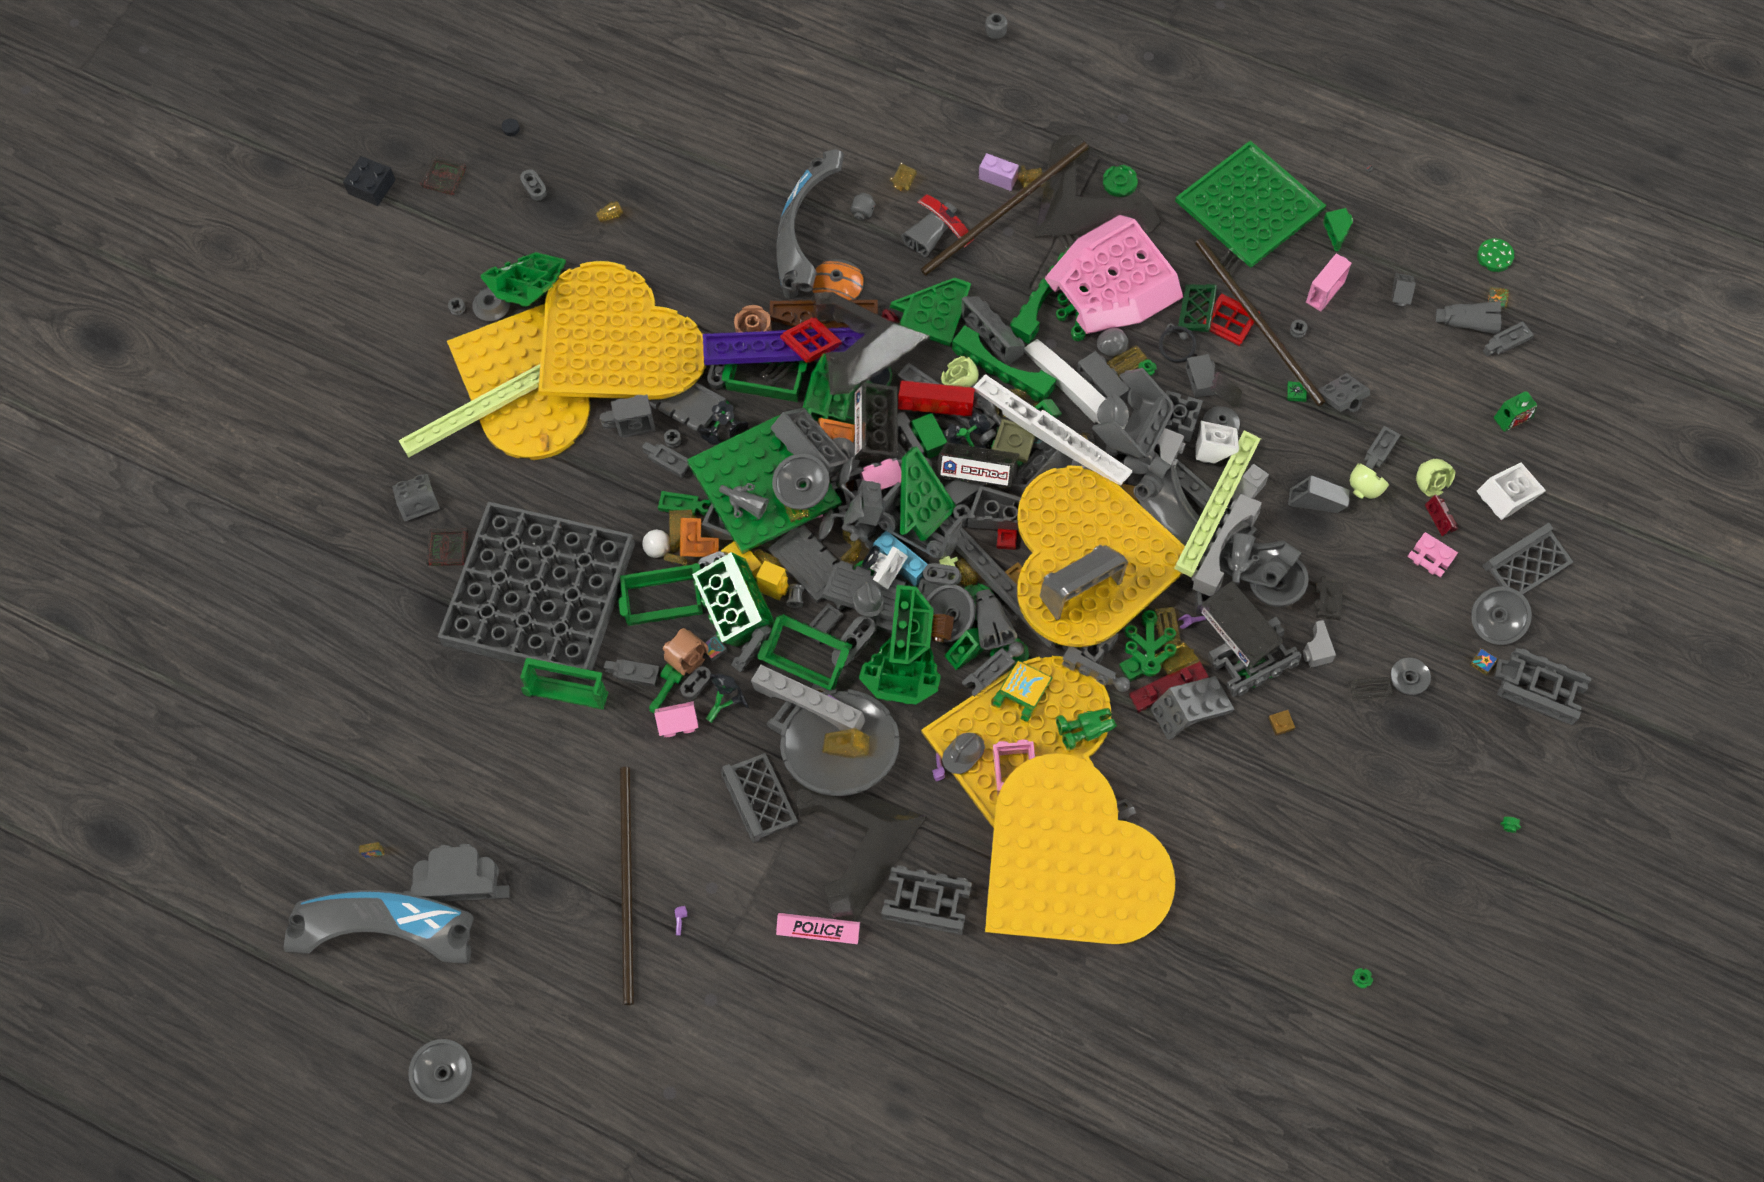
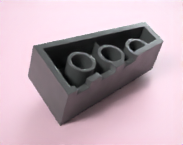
M980 485L968 516V528L1019 531L1017 512L1021 497Z

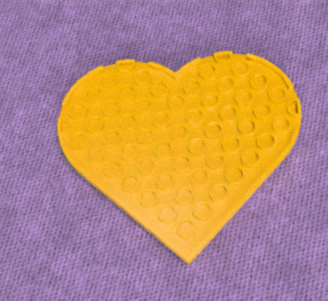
M594 261L582 263L580 267L563 272L548 290L545 302L538 387L539 395L624 399L632 398L636 395H648L649 399H665L686 391L703 374L706 367L704 365L703 335L697 328V324L689 317L685 318L678 314L676 310L655 306L651 288L648 287L645 279L636 271L632 272L626 269V266L613 262Z
M545 304L447 341L471 401L541 363ZM537 387L479 420L489 441L496 448L505 452L506 455L518 459L520 457L530 458L531 460L545 459L568 449L574 444V440L584 432L588 423L590 400L589 397L543 396L538 394Z
M1083 466L1050 469L1037 476L1026 487L1021 496L1017 512V523L1020 535L1032 554L1024 563L1017 583L1018 604L1029 625L1041 636L1054 643L1070 647H1086L1106 641L1120 631L1184 574L1174 569L1185 546L1118 484L1094 471L1084 469ZM1098 545H1107L1124 555L1128 564L1120 585H1117L1111 576L1064 602L1061 617L1058 620L1055 619L1039 596L1044 581L1043 578L1051 572L1056 573L1088 555Z
M1061 656L1036 657L1023 662L1052 677L1050 684L1039 700L1028 722L1020 719L1025 707L1008 698L1004 699L1000 708L992 705L996 693L1002 687L1011 672L1010 670L975 697L971 696L921 730V733L941 759L946 748L962 733H975L984 741V753L978 761L965 773L953 775L993 828L998 799L993 744L1001 741L1017 743L1019 740L1033 741L1035 757L1045 754H1067L1085 760L1094 766L1089 757L1100 748L1108 732L1090 741L1082 739L1076 743V747L1073 750L1069 751L1064 746L1062 736H1060L1055 718L1057 716L1063 715L1067 721L1077 719L1078 714L1086 711H1096L1104 708H1109L1111 711L1110 698L1104 685L1097 682L1091 676L1082 675L1078 669L1072 671L1062 665L1064 660ZM1077 728L1073 731H1070V733L1073 734L1082 731V729ZM1028 753L999 755L1002 782H1005L1018 766L1029 760Z
M1045 754L1034 757L1018 766L1004 782L996 803L985 932L1104 944H1123L1146 936L1162 922L1170 909L1174 897L1175 875L1172 862L1163 845L1150 832L1136 824L1118 820L1116 798L1106 778L1090 763L1067 754Z

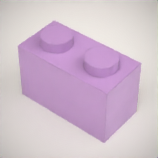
M986 153L979 167V179L1011 191L1018 178L1019 165Z

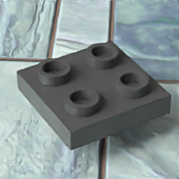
M1347 373L1318 389L1325 401L1339 412L1345 409L1350 412L1358 411L1362 405V400L1370 396V389Z

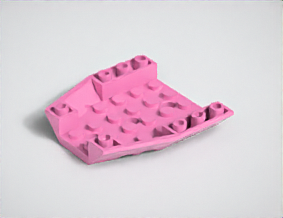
M1122 215L1113 218L1078 238L1045 277V280L1054 292L1061 289L1079 312L1076 321L1086 334L1141 323L1183 298L1177 273L1136 220ZM1136 254H1143L1145 259H1139ZM1108 270H1114L1117 275H1110ZM1085 286L1088 292H1082L1079 287Z

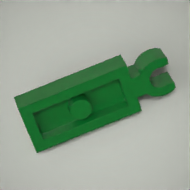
M662 491L658 510L695 516L697 511L706 516L708 510L703 509V507L710 506L711 502L709 500L699 502L698 496Z

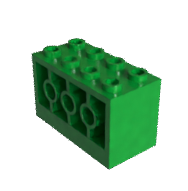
M731 552L692 574L695 580L693 581L694 586L702 595L701 602L710 613L708 615L709 620L715 625L717 629L716 636L720 642L739 647L753 638L751 635L758 627L762 628L768 625L770 628H773L774 619L746 558Z

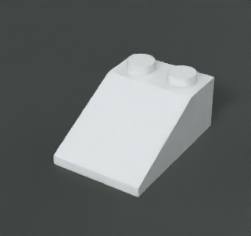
M1522 463L1490 477L1477 490L1482 500L1490 506L1495 515L1501 520L1512 515L1546 491Z

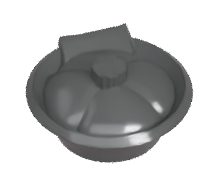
M489 287L479 290L480 293L473 301L472 307L475 315L485 321H494L502 318L510 308V302L498 299Z

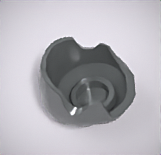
M1119 328L1107 329L1099 335L1097 348L1112 358L1117 355L1122 356L1128 349L1127 335Z

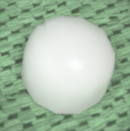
M662 530L649 531L643 538V550L650 557H663L670 551L671 539Z

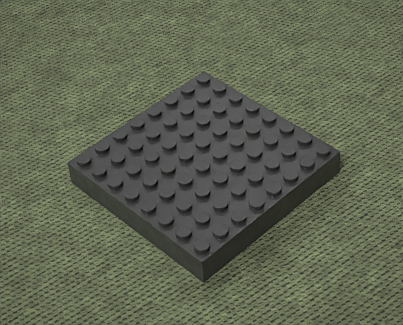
M488 502L438 634L439 641L445 647L520 665L525 664L527 657L593 670L621 587L620 576L625 575L635 546L632 534ZM571 676V677H575V678H579V679H583V680L589 681V679H586V678Z

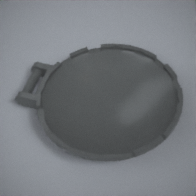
M835 689L821 692L825 695L829 693L846 705L863 712L865 723L856 738L839 730L836 726L811 711L788 701L783 704L774 718H770L767 722V726L770 729L781 734V755L789 773L801 785L820 794L845 796L869 789L888 774L896 761L899 751V731L896 722L890 715V711L877 699L859 691L848 690L847 692L836 691ZM792 706H794L795 708L784 721V723H780V721L783 719V717L786 715L789 709Z

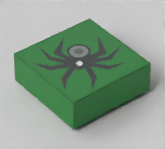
M1288 381L1287 401L1306 402V390L1300 382Z

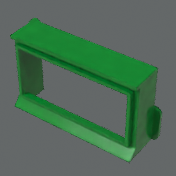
M805 361L762 362V364L797 369L798 374L794 390L734 380L738 364H725L722 381L725 382L726 390L798 402L804 372L808 363Z
M695 563L693 565L620 576L622 597L619 598V608L621 616L626 619L627 626L703 614L701 593L696 588L697 605L631 615L628 594L629 589L693 580L692 574L700 570V565Z
M783 614L776 617L769 639L762 642L758 659L831 691L836 688L841 671L853 645ZM783 626L841 650L831 678L773 653Z
M526 657L520 676L525 686L521 688L525 696L531 697L533 695L604 709L608 691H606L602 681V672ZM534 668L596 680L595 686L538 676Z

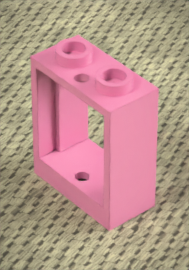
M1335 254L1312 282L1306 303L1321 312L1345 283L1351 262L1345 257Z
M1019 740L1017 743L1001 741L993 744L997 797L1004 784L1001 780L999 755L1028 753L1030 760L1035 757L1033 741Z

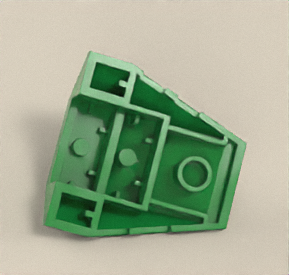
M535 252L518 258L516 263L506 262L504 263L505 267L499 269L496 266L481 274V279L498 299L514 302L521 306H530L554 285L566 264V259Z
M823 354L812 372L803 408L817 422L819 418L855 425V393L862 386V430L877 429L886 393L869 380L863 378L856 370L846 365L843 360Z
M891 638L880 647V651L877 654L871 656V660L868 663L865 662L859 675L861 682L876 698L915 705L938 692L941 679L940 674L937 672V665L933 660L934 655L931 646L909 665L889 663Z

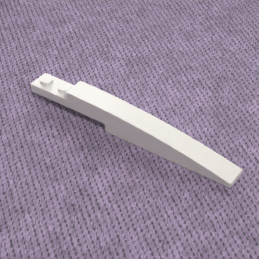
M1036 339L1024 348V352L1045 373L1056 378V385L1094 423L1098 422L1101 424L1097 418V411L1105 398L1041 341ZM1153 450L1155 458L1157 456L1159 457V455Z
M986 374L974 386L976 393L1000 408L1003 415L1094 472L1120 486L1132 474V470L1046 411H1038Z

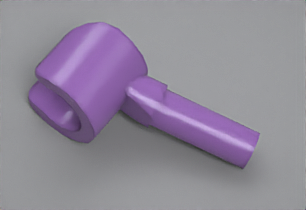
M1185 614L1178 621H1184L1185 624L1180 626L1181 629H1184L1192 623L1205 621L1206 618L1205 616L1191 617Z
M936 753L937 769L932 770L935 781H939L945 778V772L942 767L941 758Z
M685 906L675 909L677 936H681V918L688 917Z

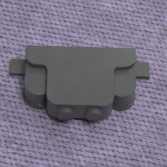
M461 844L459 847L441 845L429 853L428 861L422 860L415 864L411 891H404V893L438 902L509 898L510 887L509 885L497 886L498 866L492 859L481 857L472 845Z

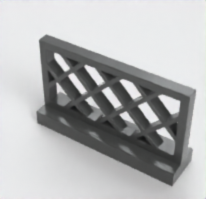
M1547 523L1491 558L1482 566L1486 572H1491L1500 586L1510 587V583L1520 585L1519 592L1524 594L1572 564L1573 561L1552 533L1553 527L1551 524ZM1546 538H1549L1553 543L1552 549L1543 547ZM1530 548L1538 550L1537 559L1528 557ZM1542 551L1551 553L1550 562L1541 560ZM1555 554L1562 556L1566 563L1563 565L1554 563ZM1514 558L1523 559L1522 568L1513 566ZM1527 561L1536 563L1535 571L1526 569ZM1540 564L1550 566L1548 574L1539 573ZM1500 567L1508 569L1507 578L1501 577L1497 569ZM1512 570L1522 572L1520 581L1511 579ZM1525 573L1535 575L1533 584L1524 582Z
M766 753L732 766L728 764L722 767L721 776L752 843L760 841L762 837L798 823ZM763 760L766 766L764 772L754 769V764ZM741 768L748 770L746 779L737 776L735 770ZM751 772L762 776L759 784L748 780ZM764 777L773 781L772 789L761 785ZM746 784L757 788L754 796L745 793L744 788ZM759 789L770 793L767 801L756 797ZM772 794L781 797L782 802L780 806L769 802ZM754 801L765 805L762 813L753 810L752 805ZM767 806L778 810L775 818L764 815ZM780 811L789 814L791 820L787 822L777 820ZM762 818L773 822L772 827L763 831L760 825Z

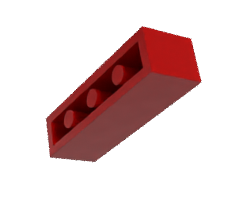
M901 381L898 409L972 417L975 388Z

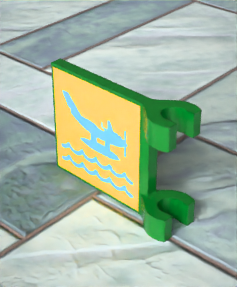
M1017 660L1002 687L996 693L992 705L1000 708L1004 699L1008 698L1025 707L1020 719L1028 722L1039 700L1050 684L1052 677Z

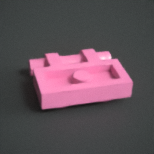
M1425 532L1414 547V550L1419 552V554L1411 551L1408 558L1412 559L1414 564H1420L1428 569L1430 574H1436L1441 578L1445 571L1439 568V566L1447 570L1458 552ZM1424 557H1427L1428 559L1432 560L1434 563L1429 562V561L1426 560Z

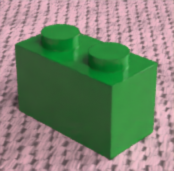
M932 413L912 421L911 430L924 450L926 458L930 459L948 451V442Z

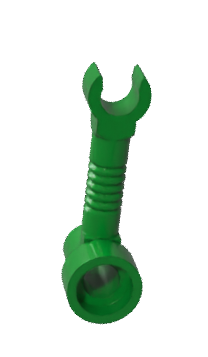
M669 663L665 665L660 677L667 681L649 707V711L654 714L655 709L661 707L673 684H680L684 677Z

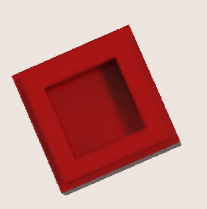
M998 529L997 549L1016 550L1017 530Z

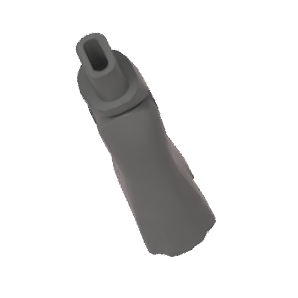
M946 202L944 204L953 213L957 211L956 207ZM931 211L926 217L906 230L901 235V238L906 246L913 250L916 248L918 254L927 257L947 230L948 225Z
M1501 301L1445 306L1444 309H1436V322H1444V325H1447L1448 322V325L1453 327L1498 334L1501 330Z
M990 589L977 592L975 610L981 648L990 650L1014 643L1017 639V633L1003 610L1000 601L991 593Z

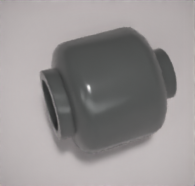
M993 13L987 17L985 32L990 38L999 39L1005 36L1007 32V19L1004 15Z
M860 193V195L854 197L850 211L855 219L864 221V219L872 217L876 203L871 195Z

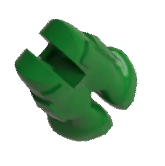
M1110 709L1086 711L1078 714L1077 719L1067 721L1063 715L1057 716L1055 718L1060 736H1062L1066 749L1068 751L1073 750L1076 747V743L1080 740L1090 741L1114 729L1117 726L1115 720H1105L1112 715ZM1077 728L1082 729V731L1073 734L1070 733V731H1073Z

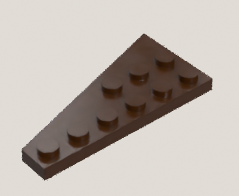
M878 300L770 301L769 315L771 321L793 327L812 317H816L827 328L878 326Z

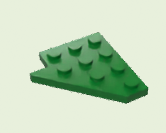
M954 277L892 301L889 308L904 313L899 328L950 346L961 315L962 298L967 297L971 283Z
M916 446L911 448L902 457L901 535L907 534L913 528L920 541H924L954 512L956 505Z

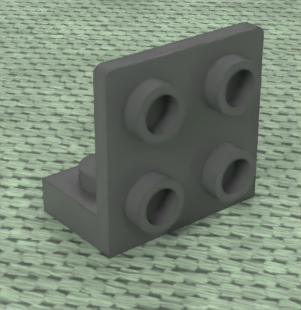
M428 474L417 475L411 480L400 481L392 486L396 504L404 522L440 509Z

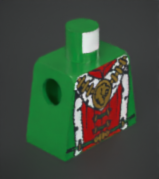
M1525 391L1505 401L1494 416V419L1505 432L1533 418L1537 404L1530 394Z

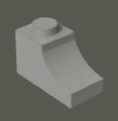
M1253 464L1242 476L1230 501L1232 503L1234 500L1237 501L1240 494L1254 499L1266 485L1269 474Z
M1324 620L1317 621L1313 627L1314 639L1308 642L1303 650L1304 660L1309 663L1310 668L1332 663L1336 656Z

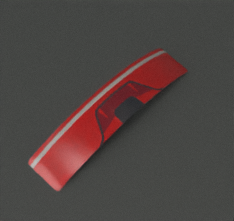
M925 195L917 202L942 219L958 239L968 232L965 225L951 210L930 195Z

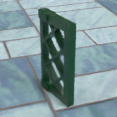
M1185 285L1178 326L1188 328L1190 331H1210L1217 285ZM1190 291L1197 292V294H1195L1191 298L1189 297ZM1211 292V296L1207 298L1204 293ZM1201 296L1205 301L1197 305L1193 300ZM1191 303L1194 308L1187 312L1188 304ZM1209 303L1208 311L1205 313L1201 308ZM1198 310L1203 315L1195 320L1191 314ZM1188 317L1192 322L1190 324L1185 323V318ZM1204 318H1207V319H1206V324H1199V323H1198V322H1200L1201 320H1203Z

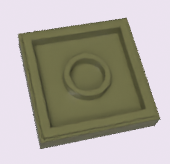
M1002 419L991 453L1027 463L1036 436L1015 422Z

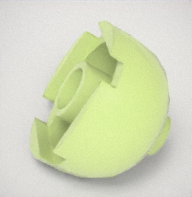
M964 356L950 362L947 365L949 368L947 372L943 371L941 380L944 385L971 387L976 384L979 376L975 363L969 357L965 358Z
M1442 459L1426 461L1420 465L1417 472L1416 481L1418 487L1429 497H1433L1435 494L1438 496L1443 493L1441 489L1452 484L1455 478V470Z
M1357 464L1350 475V485L1354 489L1353 493L1360 499H1363V497L1373 499L1380 496L1389 484L1382 477L1379 478L1373 470L1362 464Z

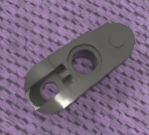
M866 616L857 617L840 639L847 643L852 638H855L857 641L856 647L850 649L844 667L848 666L875 636L877 625L873 619ZM863 625L869 626L866 632L862 630ZM834 648L832 653V663L835 666L841 650Z

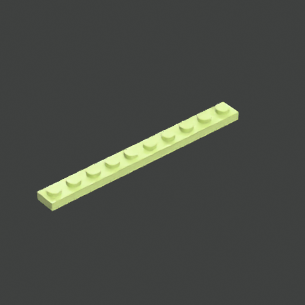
M540 364L400 439L399 442L407 456L411 457L539 387Z
M1243 431L1238 441L1239 451L1231 455L1174 569L1190 577L1193 576L1261 438Z

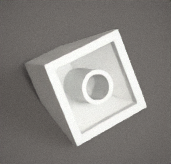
M1205 421L1200 422L1195 448L1196 460L1205 463H1216L1239 451L1237 428Z

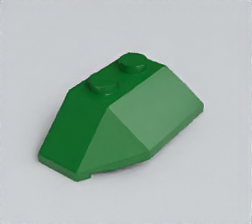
M897 585L889 663L909 665L930 648L934 609L917 587Z

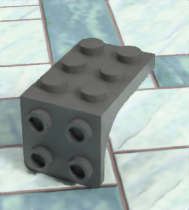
M1214 676L1170 687L1151 706V710L1166 738L1173 739L1179 732L1190 725L1229 714L1234 710V707L1217 677Z

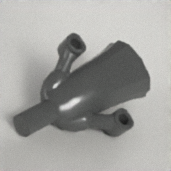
M975 392L974 407L983 411V414L992 418L1000 427L1002 418L998 414L999 408Z
M748 483L743 487L737 486L734 489L721 485L719 492L729 496L736 518H741L743 515L739 508L741 507L757 519H760L764 515L769 503L768 498L746 492L754 490L755 485L753 483Z
M856 521L855 526L850 524L842 525L841 528L844 531L852 533L850 536L852 541L861 540L865 542V546L869 549L874 546V542L868 539V537H872L875 534V525L859 523L858 521Z
M1233 534L1232 558L1229 552H1223L1222 554L1224 560L1228 562L1229 569L1233 571L1232 584L1238 585L1241 573L1248 570L1251 565L1258 564L1261 561L1259 555H1253L1252 559L1248 560L1256 539L1252 535Z

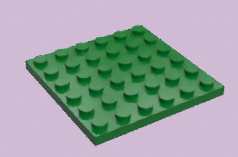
M1252 141L1243 145L1175 199L1177 204L1250 268L1326 208V205Z
M780 415L687 459L689 467L741 554L828 512L830 509L840 506L842 503L830 482L825 497L817 505L808 509H791L782 504L776 497L772 484L774 472L783 460L793 455L771 429V426ZM748 483H753L755 485L754 490L746 492L769 499L764 515L757 519L754 515L739 507L743 515L741 518H736L729 496L719 492L721 485L734 489L737 486L743 487ZM802 483L801 488H805L807 484Z

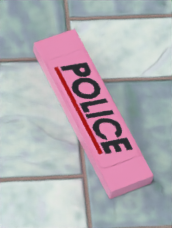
M778 913L776 935L858 944L860 922Z

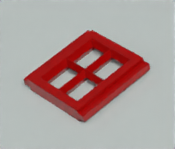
M1221 293L1214 304L1212 320L1215 315H1218L1228 321L1224 327L1211 321L1209 332L1240 346L1254 325V321L1238 301ZM1222 305L1234 310L1231 317L1218 312ZM1237 312L1249 318L1246 325L1234 320ZM1231 322L1243 328L1239 335L1227 329Z
M812 317L780 335V338L806 363H810L842 345V341L816 317ZM811 327L818 333L812 337L805 332V330ZM801 333L807 340L799 343L793 336ZM823 337L828 344L821 347L815 340ZM812 343L817 350L810 353L804 346Z

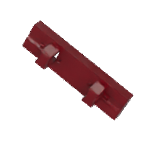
M1200 660L1129 693V697L1137 712L1151 707L1170 687L1206 679L1209 676Z

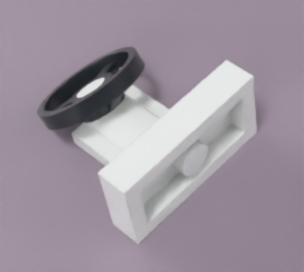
M874 545L865 556L862 568L867 570L871 566L870 569L877 572L873 580L889 589L908 556L895 547H892L886 556L881 552L879 553V546Z

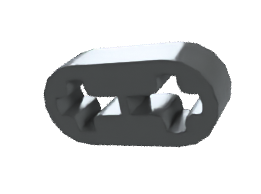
M698 667L682 683L680 690L684 699H695L711 682V673L708 668ZM699 674H705L706 679L701 678L699 680ZM693 687V693L686 692V688L691 689Z

